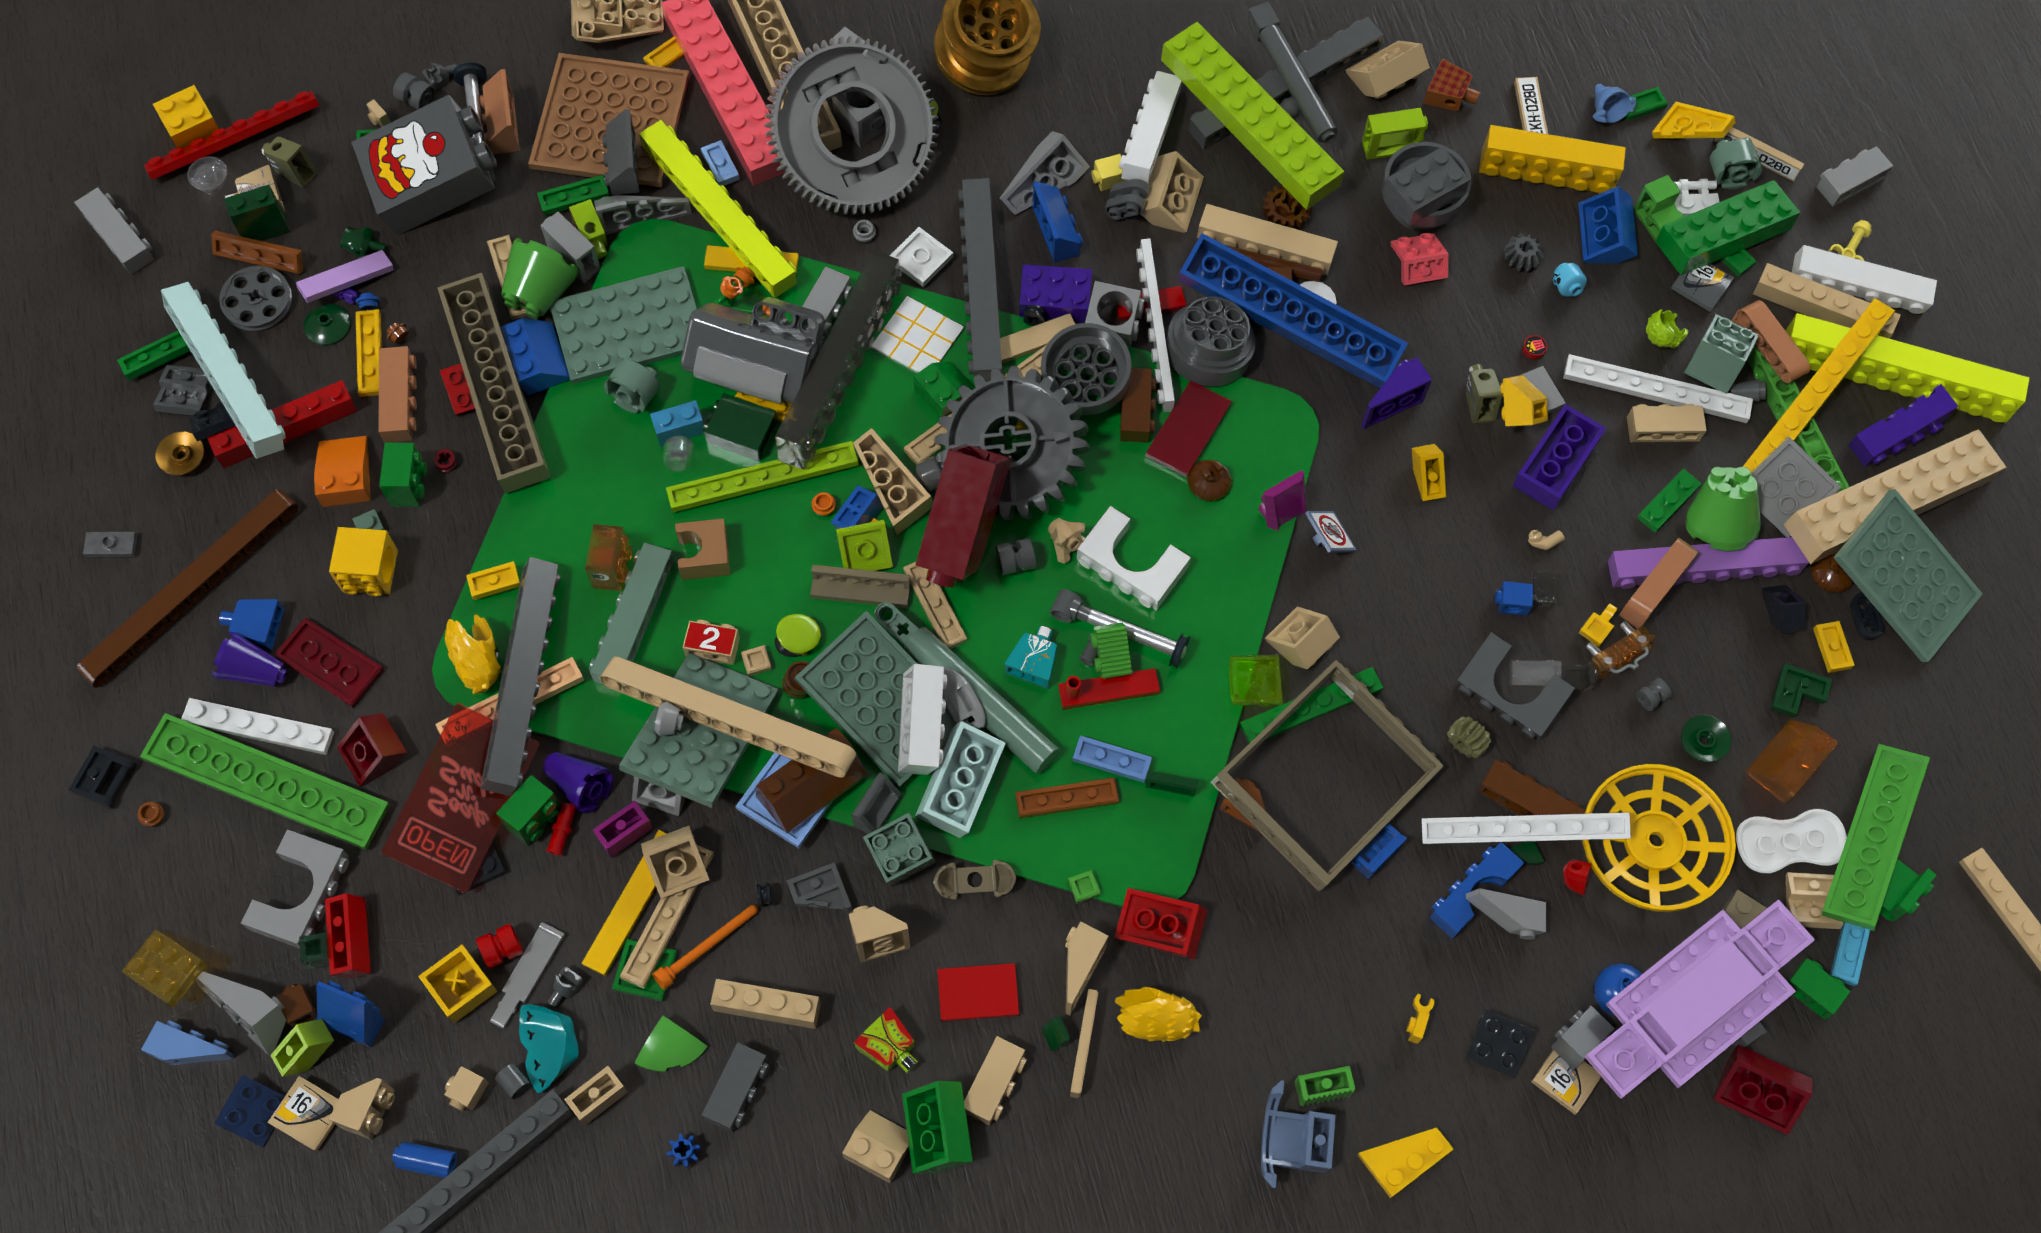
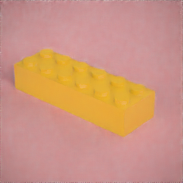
M1490 125L1481 152L1479 173L1489 176L1508 177L1513 180H1526L1532 183L1550 184L1555 187L1574 188L1579 191H1592L1600 194L1616 187L1623 172L1626 147Z

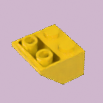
M1523 375L1503 379L1500 390L1503 393L1502 397H1504L1502 419L1505 421V426L1535 425L1548 421L1547 397Z

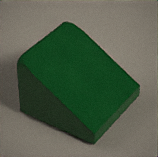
M1056 1016L1043 1026L1042 1032L1051 1051H1056L1069 1045L1070 1036L1061 1016Z

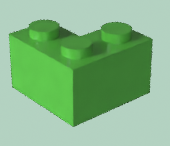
M1668 175L1646 184L1633 209L1655 242L1663 225L1684 217L1674 205L1680 194L1679 188Z

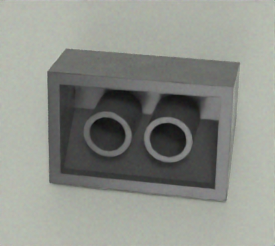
M626 109L606 124V134H602L603 146L607 148V153H603L604 165L608 167V172L604 173L605 184L610 186L612 195L640 192L636 134L630 109Z

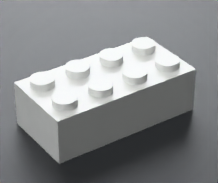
M913 664L903 673L898 759L899 773L928 775L937 769L939 764H942L943 749H940V739L944 737L945 727L944 724H941V714L945 713L946 701L942 699V694L947 685V675L944 674V667Z

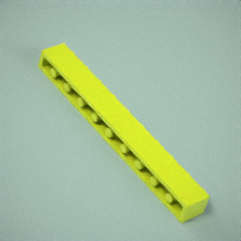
M659 120L639 133L642 148L683 195L689 199L690 203L747 268L754 273L755 277L774 298L797 284V270L795 266L783 258V254L777 246H772L767 234L757 229L752 217L746 216L743 213L740 204L729 197V193L723 185H718L713 173L703 168L698 156H693L690 153L687 144L677 138L675 131L670 125L666 126L662 120Z

